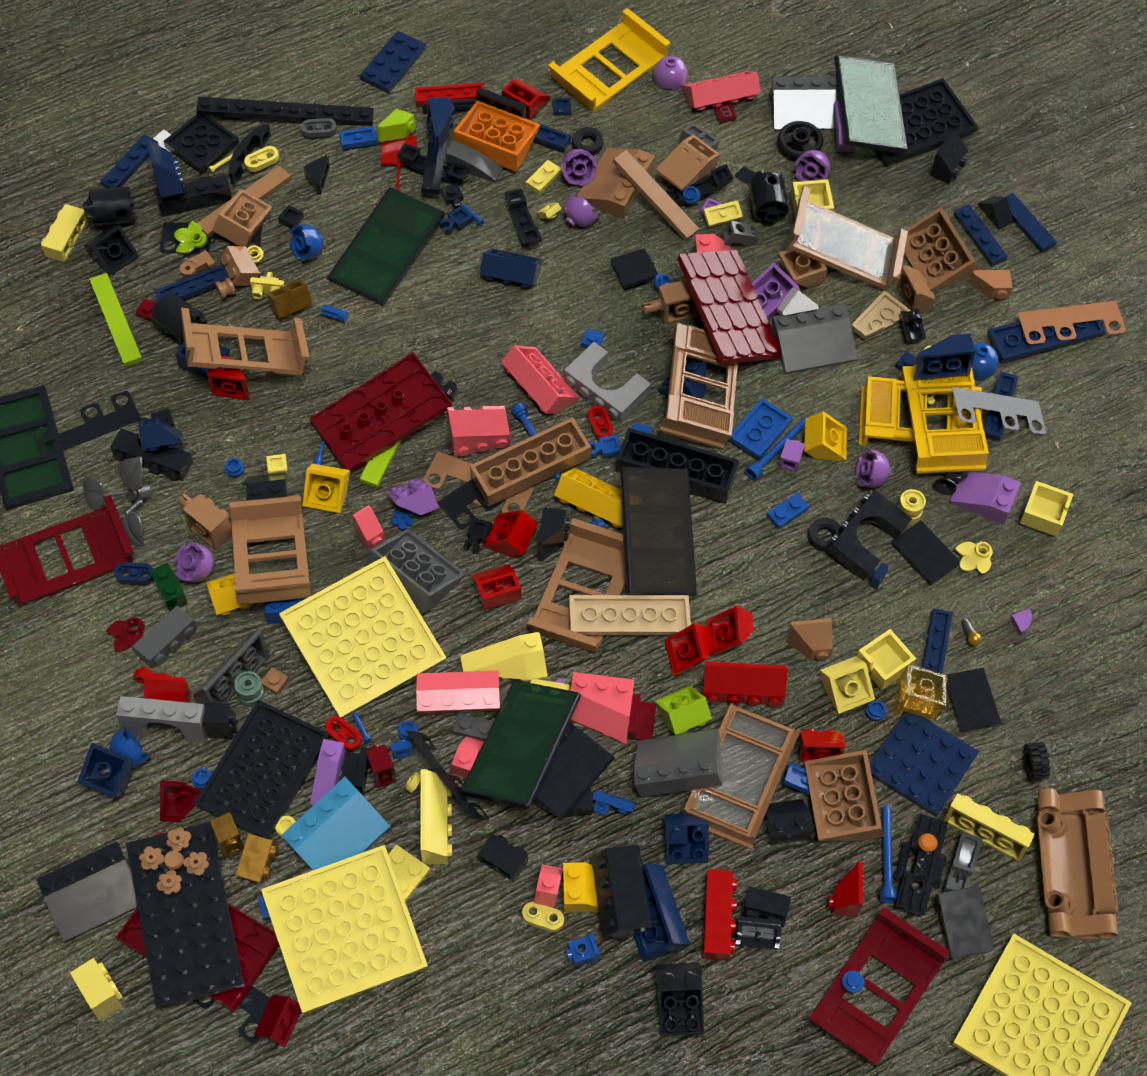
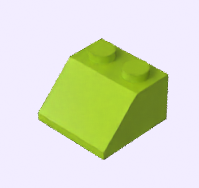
M691 685L654 701L667 728L675 735L684 734L688 729L702 726L712 719L706 697Z

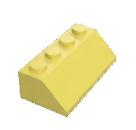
M421 769L422 862L425 865L448 864V857H452V844H448V837H452V824H448V817H452V804H448V797H452V792L437 773Z
M960 794L956 795L944 819L949 825L960 831L983 838V843L1019 862L1034 836V833L1030 832L1027 827L1017 825L1011 822L1008 817L998 815L992 812L989 807L979 805L973 802L970 797L961 796Z

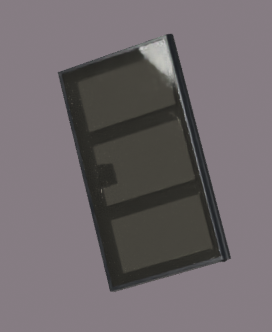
M620 467L627 595H697L688 469Z

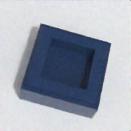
M553 98L554 116L571 115V98Z

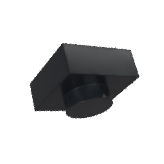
M288 205L279 215L278 219L279 222L292 228L303 219L304 213Z

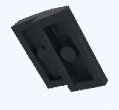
M644 248L610 259L612 267L618 273V280L625 289L654 280L658 274Z

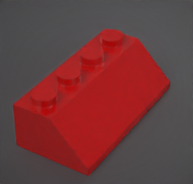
M705 662L702 695L711 704L727 702L734 705L748 703L751 706L768 704L769 706L777 707L784 705L788 666Z

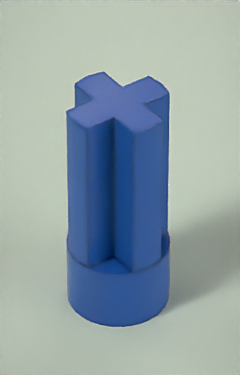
M325 304L321 307L320 314L342 322H346L349 313L347 311Z

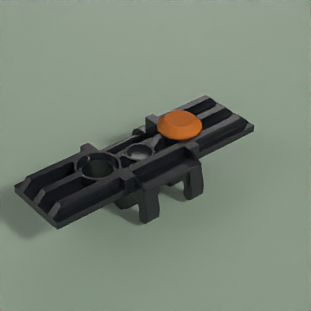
M919 813L912 843L901 842L900 848L902 850L897 870L893 873L892 877L895 881L901 882L896 908L925 916L932 886L934 884V888H940L943 869L947 861L946 856L941 853L948 825L947 821ZM910 852L916 854L913 873L905 871ZM912 883H918L923 885V887L915 888Z

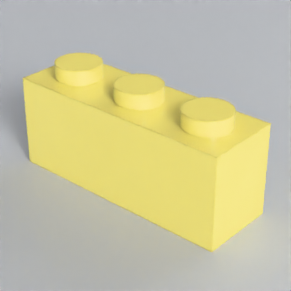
M65 204L62 210L58 212L57 219L50 226L46 238H43L41 242V247L46 257L62 262L66 261L88 222L83 209Z

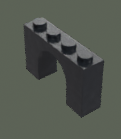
M874 490L871 494L867 493L860 501L862 506L860 508L856 507L849 515L852 519L849 522L846 520L839 528L842 532L839 535L835 534L828 542L831 546L827 552L863 581L872 573L881 560L860 543L857 536L858 525L865 522L876 524L895 539L912 520L911 517L877 490Z

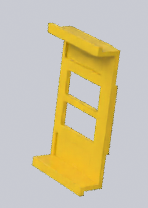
M626 8L622 11V22L560 67L555 62H551L548 64V68H550V76L588 109L595 112L617 93L647 71L653 69L661 58L667 56L668 46L671 42ZM612 45L638 67L628 75H625L604 58L600 52ZM595 57L621 80L608 88L582 65Z
M915 365L904 366L900 374V381H905L918 456L916 473L986 470L989 452L980 409L973 407L976 422L972 423V428L927 430L925 415L958 414L957 407L924 409L921 394L953 393L952 387L976 391L972 368L970 375L914 380ZM967 409L961 410V414L970 413Z
M868 376L866 387H861L858 446H866L868 437L915 442L913 428L899 427L900 391H906L905 381ZM975 387L976 391L982 392V387ZM938 393L940 395H947V408L956 407L954 393ZM921 394L923 408L926 409L927 394ZM970 413L962 414L965 419H971ZM947 414V429L972 428V423L961 421L958 414Z

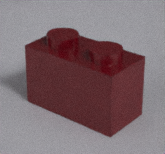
M386 744L374 745L369 750H366L368 766L376 788L396 782L394 765Z

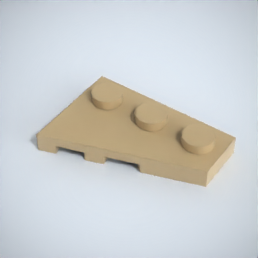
M884 290L855 320L851 328L860 337L867 339L901 322L900 311L909 312L911 310Z

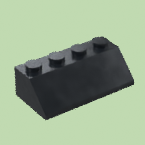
M225 172L184 181L185 186L181 187L183 193L163 198L160 196L158 187H155L162 217L225 204L232 199Z
M630 845L606 848L591 855L603 938L622 941L652 928L640 846Z

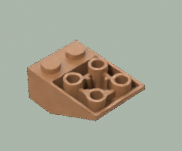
M693 134L683 140L655 171L683 191L711 173L710 171L716 167L720 154Z

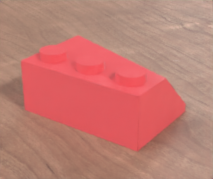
M482 406L479 410H471V407H463V410H454V407H447L449 438L454 457L467 456L470 453L485 452L489 449L504 448L510 445V432L505 406Z
M573 672L571 691L578 692L582 696L570 721L588 729H594L603 733V736L612 737L620 741L621 744L626 745L634 680Z

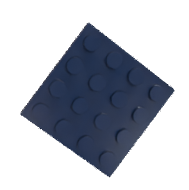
M907 708L871 761L872 778L937 818L979 751L912 709Z

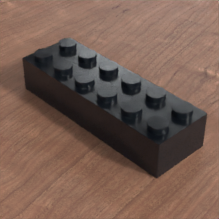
M629 427L616 459V471L619 472L620 467L688 469L690 493L727 503L739 465V460ZM639 477L680 490L679 478Z

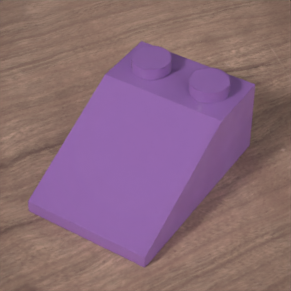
M774 262L752 282L757 293V299L767 319L778 313L777 308L792 287L801 292L799 286Z
M969 472L968 477L964 481L957 483V489L949 503L1005 524L1021 482L1003 475Z

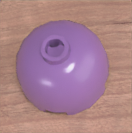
M666 56L656 63L653 70V81L657 87L662 90L667 88L675 91L681 89L682 85L686 83L687 67L681 59L675 56Z
M574 149L563 157L561 171L564 178L570 184L583 186L590 183L595 177L597 163L588 151Z
M817 150L804 152L794 164L795 176L800 182L826 180L831 168L828 157Z
M573 192L564 204V212L567 216L566 221L572 226L575 224L579 227L592 225L600 217L599 214H594L592 212L594 208L583 197L577 198L576 192Z
M865 449L863 458L859 457L856 464L855 476H859L857 484L865 488H876L881 486L890 477V463L883 453L873 449Z
M192 541L186 546L182 545L174 559V563H177L175 574L179 579L187 582L204 580L211 573L213 567L211 552L207 547Z

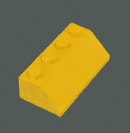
M576 468L561 475L554 496L558 497L559 501L566 504L571 503L580 511H588L597 519H605L610 521L612 526L623 528L621 489ZM629 493V506H640L643 499ZM630 514V521L633 518L634 514Z

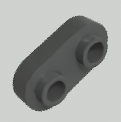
M330 118L308 119L302 122L301 132L303 136L308 138L332 136L336 133V123Z

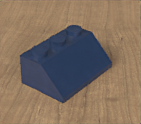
M490 248L483 253L480 275H485L484 278L490 280L499 278L504 283L512 284L513 282H518L520 286L530 287L537 282L543 259Z

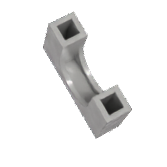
M593 342L564 369V380L567 385L577 389L583 397L589 398L595 405L603 406L611 418L622 422L650 395L651 383L636 373L619 389L605 390L598 387L592 378L608 363V352Z
M120 696L116 716L121 727L126 728V734L130 731L136 737H146L148 723H164L180 729L188 742L207 743L208 736L203 724L204 704Z

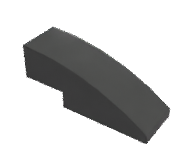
M453 140L446 152V162L451 164L455 162L470 168L468 172L470 175L496 183L502 172V167L479 151Z
M962 831L943 892L969 887L983 838Z

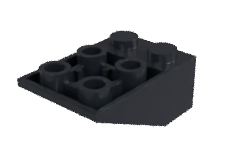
M700 963L656 964L660 1036L704 1034L702 967Z

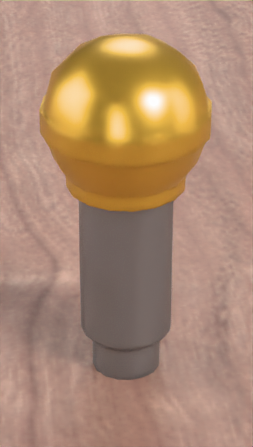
M963 619L962 623L968 634L969 644L978 646L982 641L981 635L973 629L970 621Z

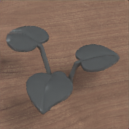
M142 457L125 459L120 464V477L124 483H127V488H130L129 490L103 493L102 483L98 479L90 478L83 483V493L87 504L93 510L103 507V497L127 494L128 498L136 503L125 511V516L120 519L129 542L133 545L143 546L145 544L143 541L141 519L136 513L131 511L138 505L143 504L142 500L151 497V488L146 483L141 484Z

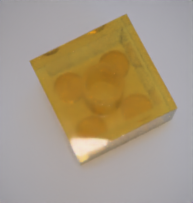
M908 664L899 678L898 710L937 721L946 707L947 675Z

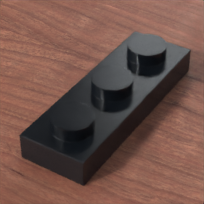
M480 87L476 91V101L526 119L527 105Z

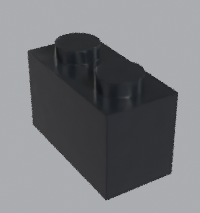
M205 702L203 724L208 738L233 740L234 732L238 731V720H235L236 712L232 710L231 704Z
M492 833L479 851L478 860L510 881L515 882L528 863V855L523 848L519 846L514 847L509 844L505 837L501 835L496 836Z

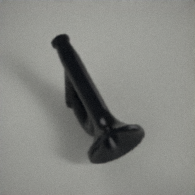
M961 471L960 474L946 472L943 478L935 480L933 484L935 490L944 495L955 493L957 486L954 482L964 481L968 477L969 471Z

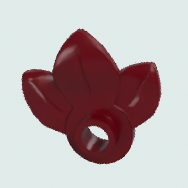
M136 617L129 618L127 621L118 620L111 624L106 632L116 637L113 646L114 651H125L130 646L133 648V645L143 637L142 633L145 626L143 621ZM134 626H137V627H138V628L135 629V630H131L132 627H134Z

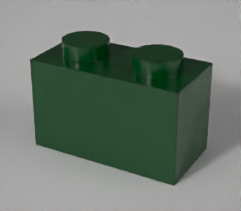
M168 562L150 570L152 580L169 612L176 606L181 608L188 605L185 594Z

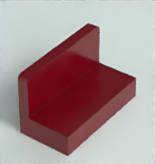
M633 694L628 740L652 739L656 704L641 702L640 694Z
M273 994L254 1035L259 1038L269 1039L280 1047H285L301 1013L299 1003L289 996Z

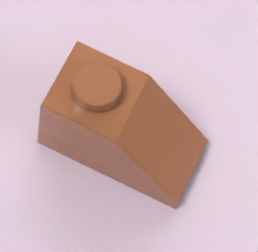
M973 270L970 284L990 299H1006L1010 297L1012 291L1010 270Z

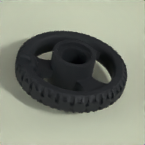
M792 121L781 128L778 134V145L784 154L791 158L793 157V159H798L806 151H820L823 146V135L819 128L810 122ZM795 129L792 136L786 135L787 132ZM810 134H813L817 139L815 147L809 145Z

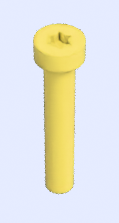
M233 154L217 164L209 166V171L211 173L215 172L217 168L230 161Z

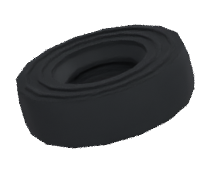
M592 127L578 129L572 138L573 149H583L592 156L598 154L604 144L601 132ZM592 138L595 142L593 145L586 146L581 143V140Z
M828 517L815 520L810 525L808 531L809 542L817 550L827 552L831 546L828 543L830 540H822L818 532L822 529H829L833 536L835 534L839 535L842 532L839 530L841 525L836 520Z

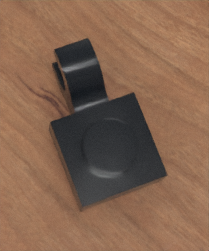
M458 183L440 188L446 205L452 204L454 210L462 205L463 194Z

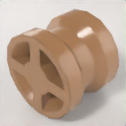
M229 277L225 278L223 282H215L216 289L222 300L226 299L228 295H236L234 285Z

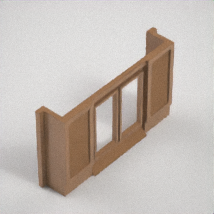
M181 308L183 338L187 365L189 367L215 369L222 367L302 375L305 360L310 358L301 318L293 319L290 332L191 323L189 308ZM218 336L237 337L241 360L221 359ZM244 338L261 339L264 341L267 362L248 361Z
M677 323L670 330V337L675 339L666 417L659 425V432L723 450L724 444L732 436L737 367L739 363L721 365L707 330ZM686 356L727 368L726 383L686 372ZM684 378L725 390L724 405L683 394Z
M300 495L229 502L237 603L249 602L251 604L310 597ZM295 538L296 550L248 555L247 543ZM297 557L298 569L249 574V562Z
M572 518L569 539H567L535 616L534 618L530 617L527 623L529 631L539 632L540 635L584 650L598 652L604 635H583L571 631L569 608L552 603L558 586L585 595H621L626 584L623 534ZM631 537L632 548H638L639 539ZM568 563L612 577L606 594L563 580L562 577Z

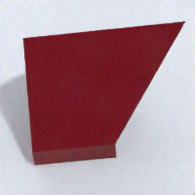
M160 780V821L181 822L195 807L194 802L201 793V790L182 781Z

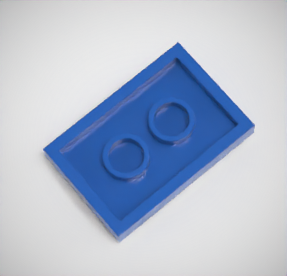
M761 398L734 429L729 441L760 460L792 423L793 417Z

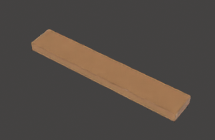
M627 150L613 160L614 165L685 241L698 231L699 228Z
M278 166L244 191L262 201L289 182L291 175ZM231 200L198 222L207 238L216 233L212 230L217 217Z

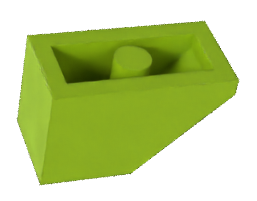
M395 109L377 126L378 141L384 142L406 138L415 130L414 114Z

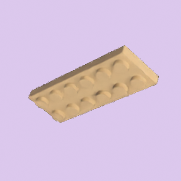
M569 595L570 630L583 635H674L691 625L689 595Z

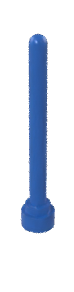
M518 403L511 409L513 416L521 420L530 437L536 435L537 432L527 417L528 409L525 404ZM561 474L554 475V479L559 481Z
M803 417L761 460L754 464L751 463L745 469L746 475L752 480H757L762 475V468L784 448L786 439L792 440L805 427V419L808 417Z
M885 805L882 808L884 886L880 891V901L883 903L897 902V891L893 887L891 809L888 805Z

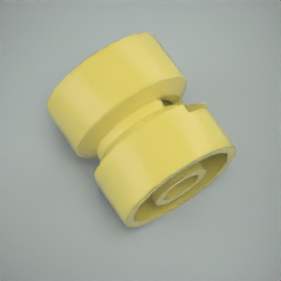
M914 489L906 490L902 493L898 508L912 518L909 525L915 524L920 520L926 499L920 491Z

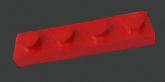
M484 82L415 88L416 106L428 103V98L450 97V101L476 99V91L479 87L484 89Z

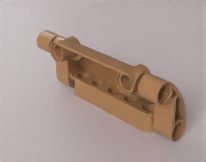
M1054 789L1039 790L1037 792L1039 806L1038 828L1045 903L1048 906L1050 935L1059 938L1089 940L1117 937L1116 913H1118L1110 827L1108 816L1105 812L1103 792L1100 790H1089L1059 795ZM1048 819H1054L1051 824L1045 825ZM1061 899V903L1058 906H1053L1055 900Z

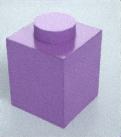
M786 439L780 457L779 468L797 472L805 444L797 440Z

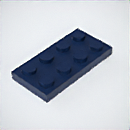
M397 31L360 74V80L389 94L426 50V44Z

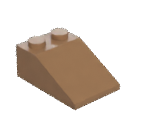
M240 189L219 213L212 231L230 240L237 246H247L266 219L272 206Z

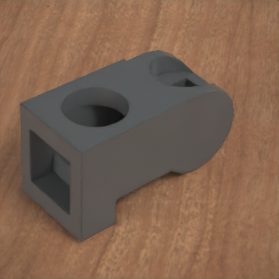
M731 220L721 231L724 243L727 245L735 242L749 247L758 242L756 228L746 223Z

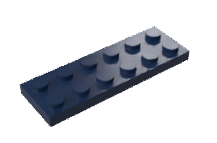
M1100 320L1073 323L1076 338L1060 340L1057 337L1054 326L1042 327L1046 339L1045 342L1029 344L1026 341L1021 322L1018 321L988 329L987 334L1003 363L1104 336L1106 331ZM1067 327L1060 329V334L1064 337H1069L1072 334L1071 330ZM1031 331L1029 338L1037 341L1041 338V335L1037 331Z

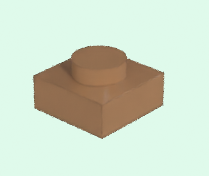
M271 667L261 681L262 686L278 696L288 683L289 677Z

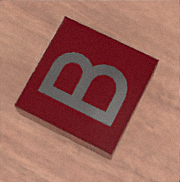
M731 103L714 108L719 124L736 120L737 116Z

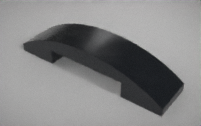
M264 124L249 133L235 149L229 164L231 185L235 186L244 174L242 164L245 162L246 156L251 154L256 146L263 148L270 139L271 132L268 124Z
M404 143L397 157L410 168L424 175L426 156L420 154L421 149ZM455 162L451 166L444 164L441 181L463 182L470 168Z
M727 164L711 170L710 176L690 185L699 190L700 199L698 201L718 192L734 179ZM677 187L665 191L679 207L690 205L684 201L682 197L683 191Z
M522 188L504 192L512 221L522 243L526 246L542 242L538 227H535L528 210L527 200Z

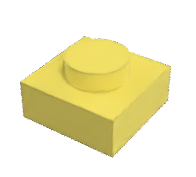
M549 203L536 213L540 219L547 218L550 220L557 216V212L561 210L559 203Z

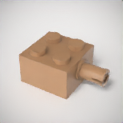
M685 279L659 286L657 300L641 304L644 314L659 311L664 325L699 317L698 308Z
M186 493L182 494L184 499L180 496L177 503L184 507L183 512L188 528L217 551L232 537V525L229 522L228 513L222 508L218 509L209 497L205 498L199 494L192 500Z

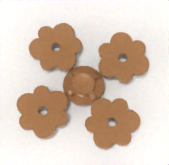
M183 828L168 832L167 845L172 847L173 851L168 852L165 858L161 854V849H154L151 846L146 847L144 854L139 856L144 870H149L150 868L156 870L158 865L163 863L170 869L166 874L159 876L160 881L157 883V889L164 891L166 895L180 891L182 878L174 870L179 869L183 863L189 874L195 873L197 876L202 875L205 871L204 868L209 866L208 861H206L207 855L204 852L198 854L192 852L190 857H187L185 860L183 855L179 853L182 848L189 846L188 841L191 839L190 832L184 831Z

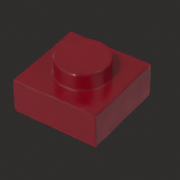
M144 298L135 312L136 316L151 322L155 302Z

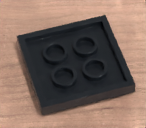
M196 114L163 142L164 146L197 171L203 173L209 166L239 143V138L210 116Z

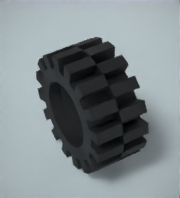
M1043 742L1024 744L1022 759L1024 760L1023 766H1025L1024 770L1027 773V778L1030 781L1048 779L1051 767L1049 766V753H1047L1045 744Z

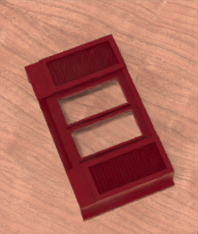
M111 495L103 497L106 507L0 545V572L10 599L15 598L18 606L102 577L106 573L114 571L115 567L120 563H133L130 555L134 554ZM81 527L95 563L74 570L60 534ZM55 537L68 573L47 580L34 544Z
M883 907L875 922L815 1011L813 1010L809 1016L808 1021L867 1063L876 1067L941 968L950 951ZM870 956L915 985L905 1002L901 1003L863 977L864 987L899 1010L888 1028L843 998L847 992L842 985L843 976L849 971L860 972Z

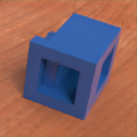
M593 933L568 942V949H565L569 962H573L574 968L597 961L600 958V952ZM582 947H585L586 949L584 952L578 951V949Z

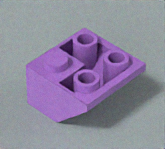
M413 479L408 482V485L403 487L396 486L391 489V492L386 493L387 497L396 505L419 515L439 508L432 487L422 479Z

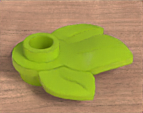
M190 222L188 228H180L174 232V237L180 242L176 249L177 253L187 254L195 248L201 249L207 244V236L202 232V227L198 223Z

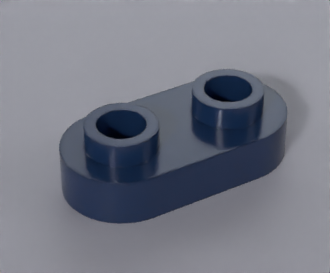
M123 562L115 567L114 575L116 580L123 584L145 585L153 581L150 570L153 567L147 563Z

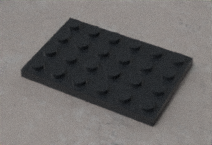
M944 78L899 94L907 143L905 154L882 150L875 151L884 164L888 166L942 145L952 130H955L961 138L977 132L978 125ZM890 98L854 111L857 114L893 119V116L884 115L883 111L884 105L891 106ZM856 121L869 141L897 145L893 126Z
M258 700L194 802L195 807L216 817L230 812L236 827L270 840L276 825L286 813L317 761L323 739L329 740L330 733Z

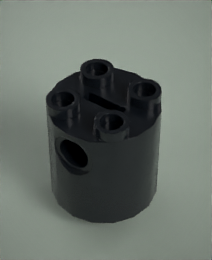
M756 172L755 177L749 182L753 215L756 220L764 223L780 221L789 212L783 175L781 172Z
M130 187L89 190V197L83 202V210L85 216L91 217L93 226L135 222L134 213L131 212V207H134L133 196H131Z
M169 293L155 303L151 322L168 335L178 339L180 343H183L181 308H189L191 323L207 324V320L204 319L203 312L193 308L177 295Z

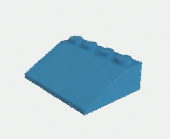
M344 777L281 836L312 870H316L365 852L391 826L350 781Z

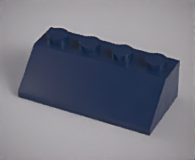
M146 140L161 198L183 193L181 187L185 185L177 159L172 158L171 152L150 140Z
M660 864L643 865L652 928L634 935L642 962L676 953L690 944L663 865Z

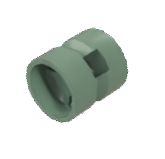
M247 671L236 677L234 686L237 697L243 706L254 707L258 700L263 701L264 689L261 679L256 673Z

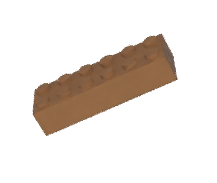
M572 417L470 465V474L489 507L590 459L591 446Z

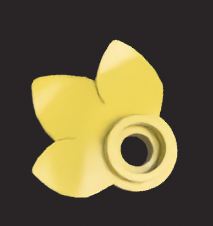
M964 542L955 548L963 556L960 562L961 570L973 571L977 568L981 574H984L990 569V558L993 551L988 543L980 542L974 544L972 542Z

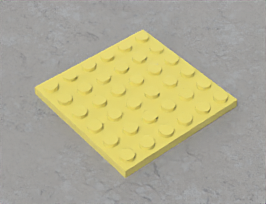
M386 556L279 613L282 622L329 702L341 718L413 679L417 674L423 673L446 660L445 654Z
M385 845L261 889L302 1014L428 968Z
M1013 934L952 1045L1003 1076H1094L1132 1002Z

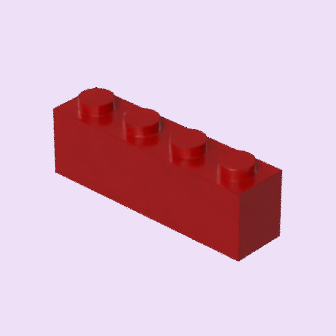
M707 869L703 959L729 961L730 954H734L735 941L731 940V933H735L736 921L732 920V912L736 911V899H732V893L736 891L737 878H733V871Z

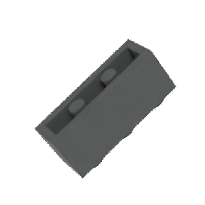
M176 606L133 645L135 654L150 668L154 669L156 666L161 665L171 652L176 651L186 638H190L197 629L195 621L179 606Z

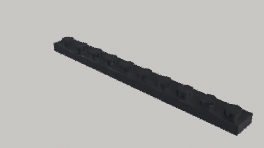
M198 97L196 109L197 115L302 122L308 119L330 118L336 124L373 126L374 108L213 97Z

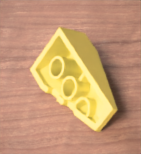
M539 632L519 635L460 655L463 672L499 671V677L504 680L511 678L520 679L524 682H530L532 679L541 680L548 678Z

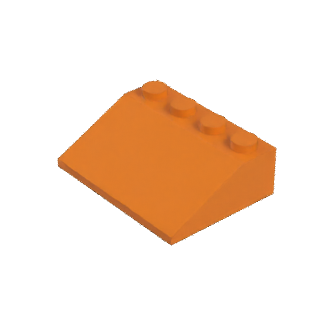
M476 101L453 131V140L479 151L500 166L517 171L534 141L540 124Z

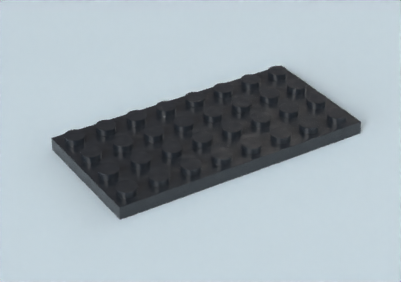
M210 822L183 828L184 831L190 832L191 839L188 841L189 846L182 848L179 853L183 855L185 860L187 857H190L192 852L197 854L204 852L207 855L206 861H208L209 866L204 868L205 871L202 875L197 876L195 873L189 874L183 863L179 869L174 870L182 878L180 882L181 889L176 893L172 892L170 895H166L164 891L157 889V883L160 881L159 876L166 874L170 869L163 863L158 865L156 870L151 868L144 870L141 866L142 861L139 859V856L144 854V849L149 846L154 849H161V854L164 858L168 852L173 851L172 847L167 845L168 832L126 843L157 1009L245 986L214 832Z

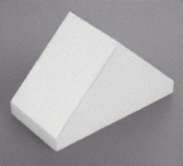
M792 287L777 308V312L784 316L818 309V305Z

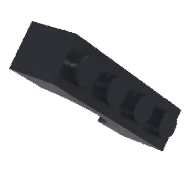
M120 429L110 446L112 454L117 460L123 461L129 458L142 457V467L149 469L155 474H164L172 480L178 479L183 481L193 464L189 452L175 447L161 454L145 452L141 448L138 434L124 429Z

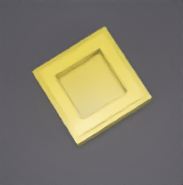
M285 454L266 456L268 474L283 472L288 474Z

